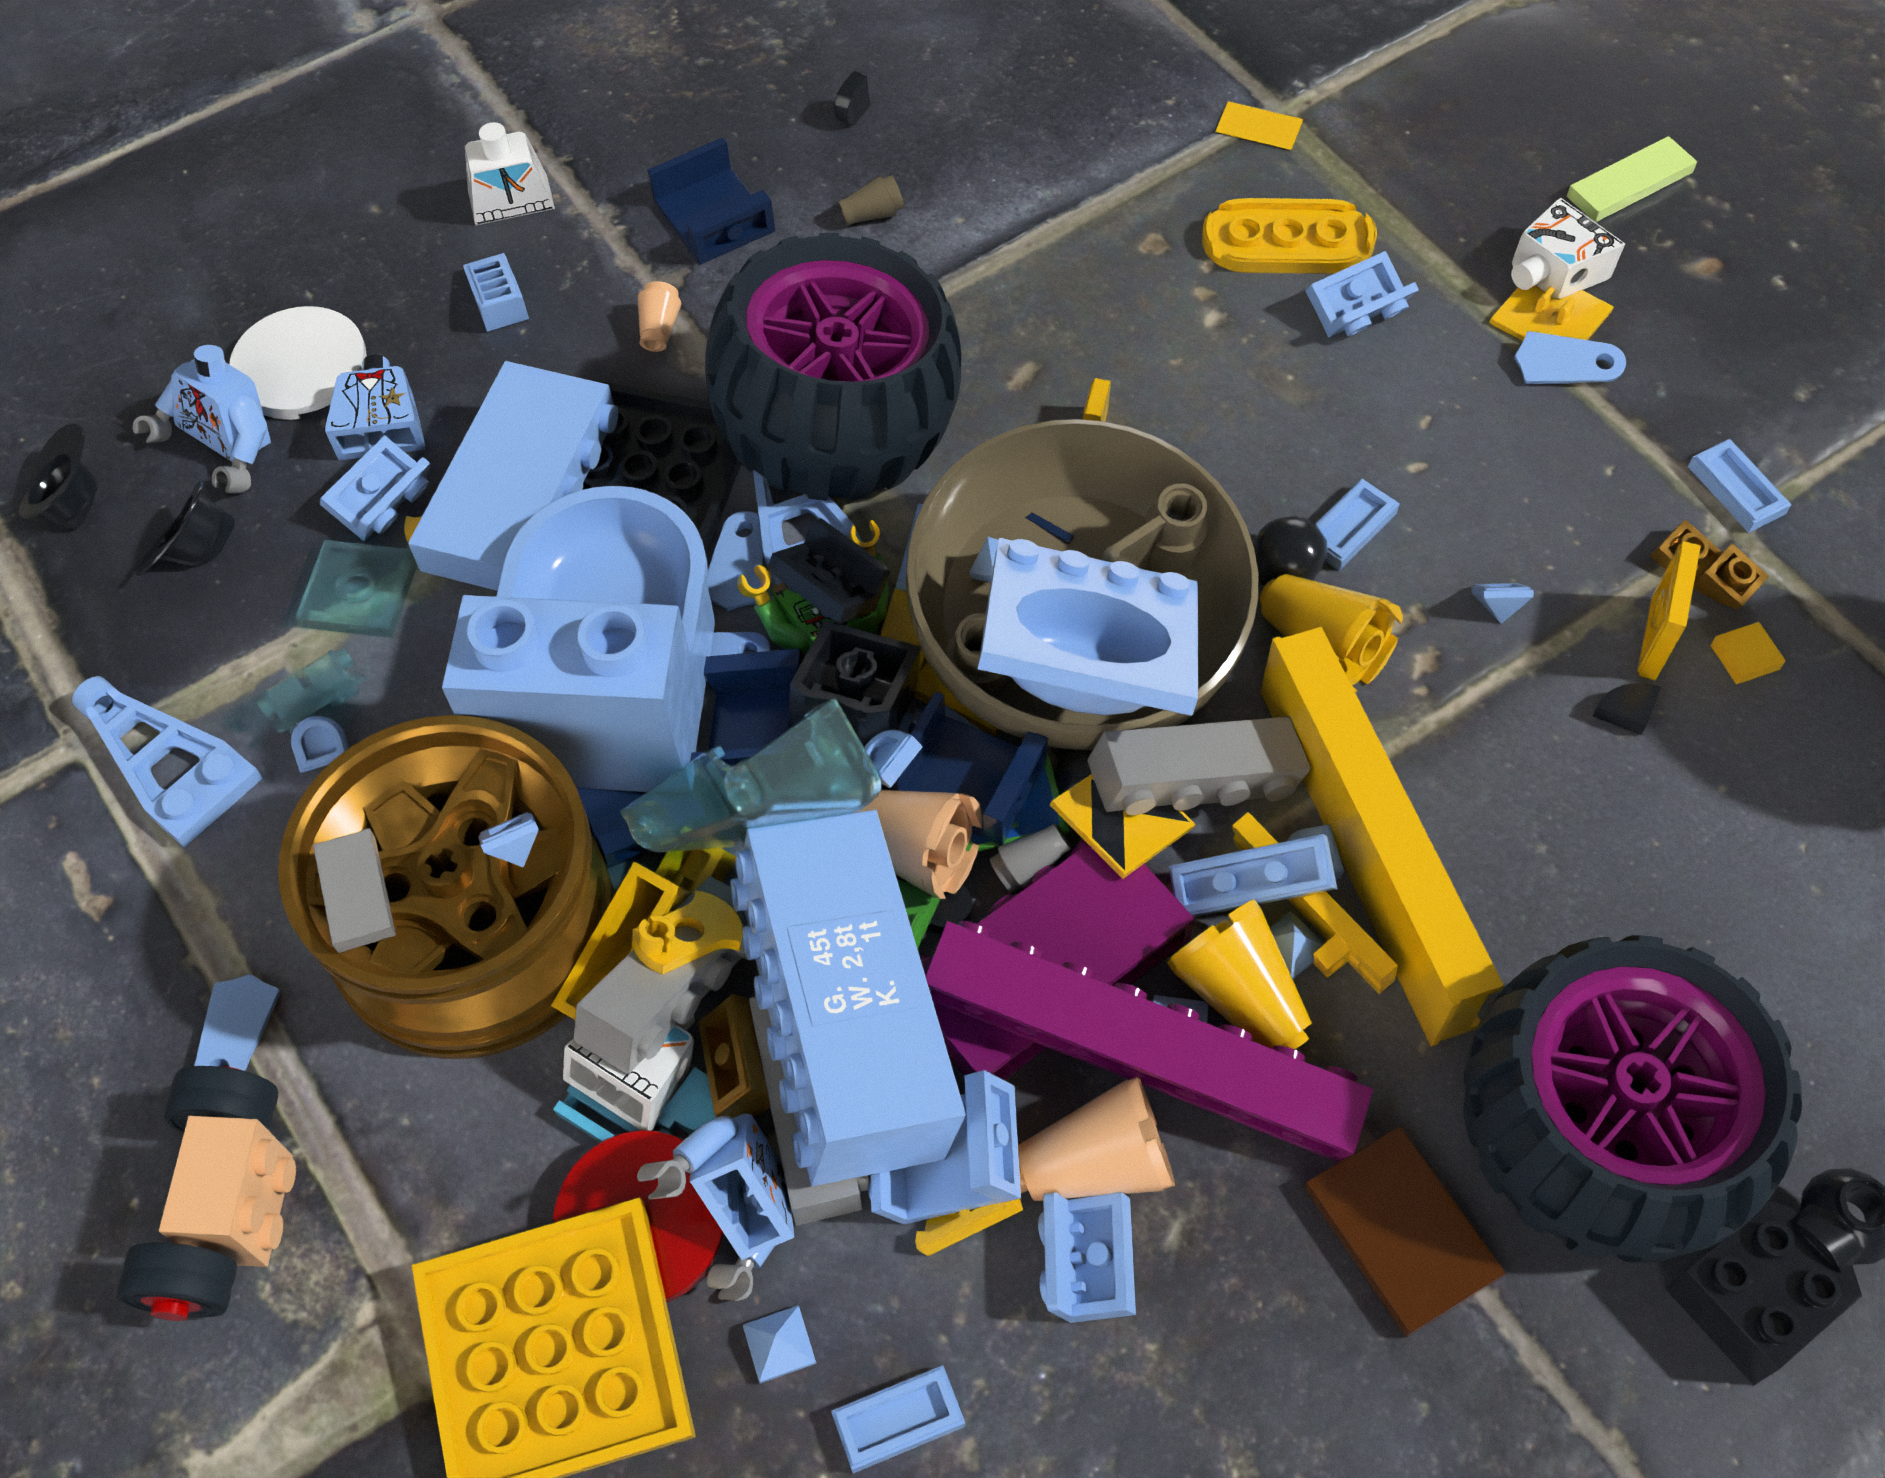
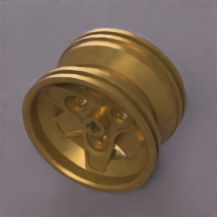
M442 715L406 721L383 729L351 746L323 769L308 786L288 821L279 853V891L290 924L312 956L331 974L335 985L352 1010L372 1031L393 1045L413 1053L443 1059L478 1058L508 1051L541 1036L567 1017V1015L551 1005L615 895L613 883L603 856L591 836L589 821L577 788L559 759L543 744L519 729L481 717ZM527 812L529 814L532 813L537 826L542 830L538 831L524 867L485 854L481 845L470 846L473 841L479 838L480 832L512 819L513 813L519 815ZM370 828L377 843L396 936L380 940L374 952L363 945L338 953L332 945L313 845ZM548 888L541 907L526 927L516 904ZM408 892L407 896L402 900L391 902L398 894ZM486 920H495L489 928L483 931H475ZM456 947L467 951L480 960L454 969L433 970Z

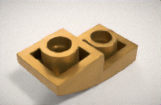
M1686 519L1650 555L1654 561L1666 570L1678 545L1682 544L1683 541L1701 545L1693 589L1737 610L1748 601L1769 577L1733 543L1721 551Z

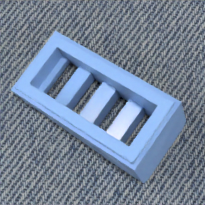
M505 253L463 265L487 332L529 319L522 294Z

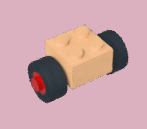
M191 1066L180 1069L176 1073L170 1089V1097L166 1104L164 1118L168 1125L184 1132L159 1228V1232L173 1243H141L130 1247L126 1254L123 1274L120 1277L117 1288V1299L131 1307L150 1312L151 1316L164 1320L184 1321L187 1318L220 1316L226 1312L229 1306L231 1288L235 1281L237 1266L268 1267L271 1251L279 1246L282 1238L283 1219L280 1212L284 1195L291 1191L296 1176V1164L293 1155L270 1133L273 1112L278 1100V1088L271 1081L253 1073L224 1066Z

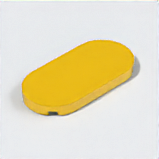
M1238 198L1220 204L1218 210L1213 213L1210 212L1206 216L1202 230V246L1213 262L1235 272L1335 274L1371 257L1377 238V229L1373 219L1366 212L1365 216H1363L1360 212L1356 211V205L1344 200Z

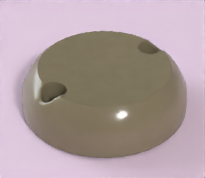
M1052 420L1025 425L999 434L964 455L939 479L925 499L916 518L907 556L906 590L915 636L926 661L941 683L960 703L984 721L1021 739H1024L1029 731L1047 737L1048 746L1093 750L1103 732L1177 726L1186 721L1190 715L1149 706L1140 708L1132 713L1112 715L1074 712L1051 705L1022 689L1010 676L979 670L978 663L991 583L972 579L969 572L987 537L997 540L1003 538L1012 541L1024 539L1044 548L1062 552L1074 550L1090 558L1112 563L1124 561L1140 569L1158 573L1174 572L1185 576L1187 579L1197 581L1198 700L1193 714L1210 700L1229 677L1243 653L1254 623L1258 602V567L1255 549L1247 526L1235 503L1219 482L1195 460L1167 442L1131 427L1093 420ZM1033 512L1074 535V538L1067 544L1025 517Z

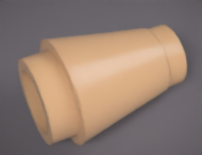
M660 281L649 282L644 285L643 291L637 296L639 343L646 350L659 352L666 349L667 341L682 305L678 297V290L671 284Z

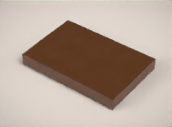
M1400 1126L1306 1182L1305 1190L1406 1338L1497 1282L1506 1274Z

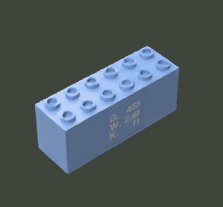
M877 810L747 828L743 851L736 852L738 878L731 879V896L735 911H744L747 926L742 929L745 955L748 960H756L759 976L754 978L757 1004L760 1010L768 1009L772 1025L767 1027V1044L772 1061H781L785 1077L780 1079L779 1082L782 1107L786 1114H794L798 1130L792 1136L797 1166L799 1168L807 1167L812 1187L945 1160L966 1113Z

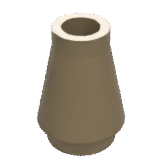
M879 175L847 198L838 201L847 226L863 221L896 216V211L905 208L893 175L885 178Z

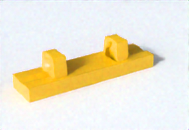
M1249 812L1232 825L1233 832L1235 833L1233 843L1240 851L1278 843ZM1326 891L1287 899L1327 940L1313 954V964L1326 978L1330 977L1348 962L1378 994L1395 981L1398 965Z

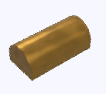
M732 994L698 1021L715 1117L729 1116L735 1118L744 1113L756 1117L770 1107L769 1093L749 999Z

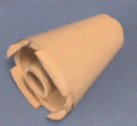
M854 789L847 797L833 803L830 816L877 810L895 874L928 895L938 899H946L944 892L955 894L968 877L979 845L973 843L970 851H966V847L971 839L972 826L982 828L980 804L973 796L963 793Z
M1140 1078L1124 1080L1018 1145L1021 1193L1029 1191L1033 1201H1043L1044 1194L1057 1192L1063 1198L1070 1199L1118 1192L1123 1194L1157 1192L1175 1186L1168 1156L1156 1128L1157 1122Z

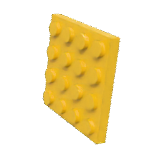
M641 1198L411 1265L447 1478H564L696 1438L646 1206Z

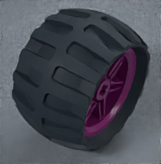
M819 233V236L800 239L797 236L780 240L777 246L765 252L759 250L745 262L740 272H736L726 286L716 306L706 344L705 375L708 398L719 430L727 444L731 446L737 459L750 472L755 470L765 477L769 485L784 492L789 489L807 494L809 499L827 501L828 496L836 498L849 497L850 500L869 497L872 492L885 487L890 490L904 482L914 469L917 470L925 463L935 450L947 429L958 399L961 382L962 353L955 316L950 303L946 300L942 286L932 273L926 274L918 266L916 259L903 251L896 252L882 246L878 240L863 236L861 239L839 236L838 233Z
M1631 935L1617 942H1611L1610 937H1598L1568 945L1556 955L1541 958L1528 966L1498 994L1484 1014L1471 1041L1464 1070L1465 1099L1463 1113L1471 1144L1474 1147L1481 1148L1482 1159L1480 1168L1495 1193L1504 1192L1509 1200L1520 1210L1518 1214L1520 1220L1537 1233L1546 1230L1565 1240V1247L1579 1254L1593 1258H1603L1609 1254H1617L1618 1258L1624 1262L1650 1263L1666 1261L1673 1257L1699 1252L1713 1246L1742 1228L1764 1207L1784 1178L1797 1145L1798 1133L1796 1124L1802 1113V1089L1799 1072L1791 1068L1789 1058L1792 1047L1780 1020L1773 1021L1759 1002L1760 993L1743 977L1737 980L1726 970L1714 963L1716 958L1694 947L1684 950L1663 944V938ZM1571 1049H1578L1586 1056L1571 1054L1569 1051ZM1671 1071L1675 1073L1672 1078L1670 1076ZM1630 1085L1635 1087L1639 1091V1093L1634 1091L1630 1087ZM1567 1105H1575L1580 1123L1570 1119L1565 1110ZM1682 1126L1685 1127L1691 1133L1690 1141L1688 1140ZM1615 1149H1634L1637 1155L1636 1159H1623L1616 1153Z

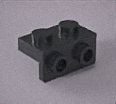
M822 518L812 521L804 543L772 553L767 570L779 578L787 589L801 595L817 607L825 618L838 624L875 611L890 576V569Z

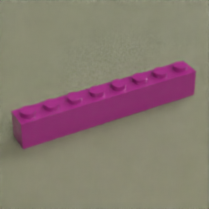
M947 921L925 976L933 1002L1124 1078L1133 1079L1138 1077L1144 1086L1336 1162L1355 1154L1373 1089L1357 1083L1358 1077L1354 1073L1339 1067L1326 1066L1325 1069L1306 1063L1304 1062L1305 1056L1302 1053L1289 1047L1274 1045L1272 1049L1251 1041L1252 1035L1236 1026L1223 1024L1219 1028L1200 1021V1015L1188 1007L1179 1004H1168L1167 1007L1147 1000V994L1135 986L1125 983H1116L1115 986H1111L1094 979L1095 974L1082 965L1064 962L1061 966L1041 958V951L1031 945L1016 941L1007 945L990 938V932L978 924L959 921L957 925Z

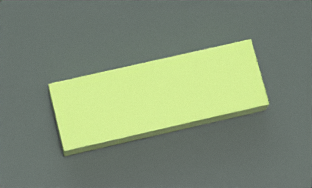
M1667 136L1570 185L1567 197L1591 220L1598 222L1693 173L1697 161L1673 139Z

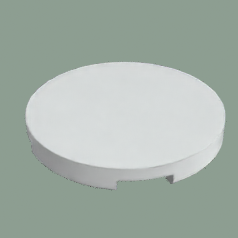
M304 306L273 313L251 326L236 343L229 365L250 377L255 383L265 416L293 420L301 419V414L313 412L330 405L337 376L344 372L362 370V361L367 355L362 335L349 318L331 309Z

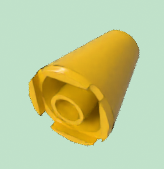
M1284 574L1277 579L1270 580L1260 595L1262 616L1284 637L1322 627L1355 692L1357 690L1353 685L1359 681L1368 685L1386 665L1396 647L1398 637L1391 634L1394 620L1402 624L1403 615L1400 606L1388 599L1289 574Z
M1255 899L1248 901L1228 914L1231 918L1230 920L1227 918L1216 926L1212 925L1166 962L1177 977L1228 1022L1249 1032L1252 1035L1251 1041L1271 1049L1274 1045H1280L1295 1050L1309 1040L1304 1029L1311 1025L1312 1022L1264 913Z

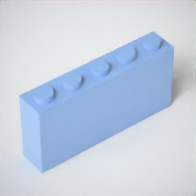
M505 361L408 542L419 570L498 591L504 560L510 544L518 531L535 513L548 504L568 494L583 490V482L589 470L597 466L601 454V445L607 433L614 431L618 420V408L613 403L609 385Z

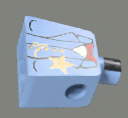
M369 355L362 361V370L344 372L337 376L325 432L338 460L362 458L384 435L404 452L426 450L415 399L403 368L399 366L390 367L388 359L384 356Z

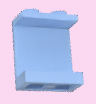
M985 1070L964 1075L965 1094L960 1096L966 1116L945 1160L872 1174L868 1185L871 1212L901 1224H909L958 1213L961 1210H971L1020 1199L1021 1187L1014 1085Z

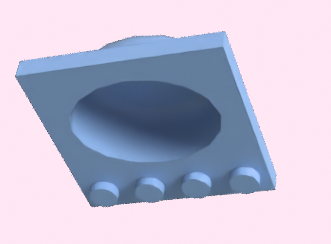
M999 538L993 565L978 669L1010 676L1022 689L1051 705L1074 712L1112 715L1132 713L1140 708L1149 706L1192 716L1198 700L1197 581L1187 579L1185 576L1174 572L1158 573L1140 569L1124 561L1112 563L1090 558L1074 550L1062 552L1044 548L1024 539L1012 541Z

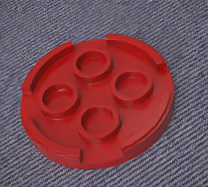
M643 1130L622 1133L590 1149L573 1166L558 1193L553 1223L641 1198L645 1202L665 1298L668 1303L690 1291L705 1277V1272L718 1253L724 1233L690 1183V1173L685 1172L686 1183L682 1193L676 1197L649 1200V1195L657 1189L658 1178L648 1181H638L637 1179L638 1171L644 1164L671 1161L674 1158L673 1150L684 1140L658 1131Z

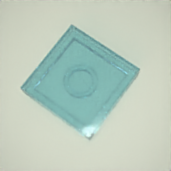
M324 540L295 618L301 628L393 638L417 568V563L411 549Z

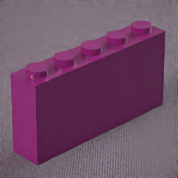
M1082 840L1074 847L1069 858L1056 867L1048 865L1042 868L1031 879L1030 886L1015 897L1009 894L999 899L990 908L988 916L977 924L990 932L989 937L1007 945L1014 941L1031 945L1041 951V958L1061 966L1064 962L1082 965L1095 974L1094 979L1115 986L1116 983L1132 985L1188 943L1191 939L1195 918L1145 864L1122 879ZM927 955L920 957L925 976L933 956L930 958ZM933 1002L949 1059L963 1076L985 1070L1002 1080H1006L1048 1048Z

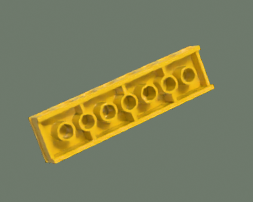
M1318 627L1284 638H1280V636L1273 638L1260 693L1272 718H1291L1311 768L1302 780L1323 824H1330L1340 859L1384 951L1398 965L1396 976L1430 1047L1438 1045L1442 1040L1477 1029L1480 1023L1477 1014L1489 994L1501 991L1504 984L1322 627Z

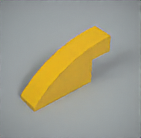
M681 827L656 872L633 862L551 1006L575 1020L576 1005L634 950L632 946V930L638 927L643 919L650 922L649 916H663L673 912L709 876L723 883L735 863L736 857L688 829Z

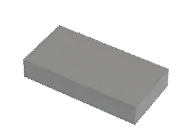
M368 828L314 844L313 848L332 945L337 952L340 953L396 936L377 843L371 829Z

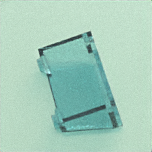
M836 698L817 705L804 715L805 718L753 756L738 762L734 766H730L720 759L725 755L721 746L705 751L620 812L627 822L630 834L635 842L641 847L654 852L744 846L746 832L749 828L846 815L860 811L879 796L881 779Z

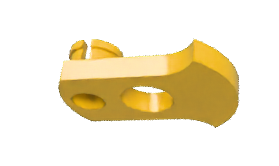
M694 890V898L688 905L663 916H649L650 922L643 919L639 926L632 930V946L636 955L648 968L661 975L719 949L727 948L740 952L743 937L742 923L735 910L719 897L699 890ZM683 926L697 929L702 934V937L692 942L682 941L675 937V929Z

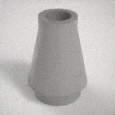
M1053 823L1043 830L999 846V853L991 857L990 862L1001 882L1009 892L1014 894L1021 888L1026 889L1030 886V881L1036 873L1048 865H1053L1072 848L1060 828Z

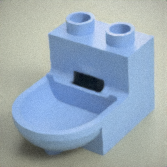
M603 486L580 490L553 501L535 513L522 526L510 544L504 560L497 596L463 595L442 685L443 692L454 715L481 717L498 721L530 735L559 759L576 787L689 794L693 765L690 762L691 752H696L706 686L704 667L706 656H710L715 626V618L707 585L708 569L705 550L700 534L691 519L678 506L655 493L624 486Z

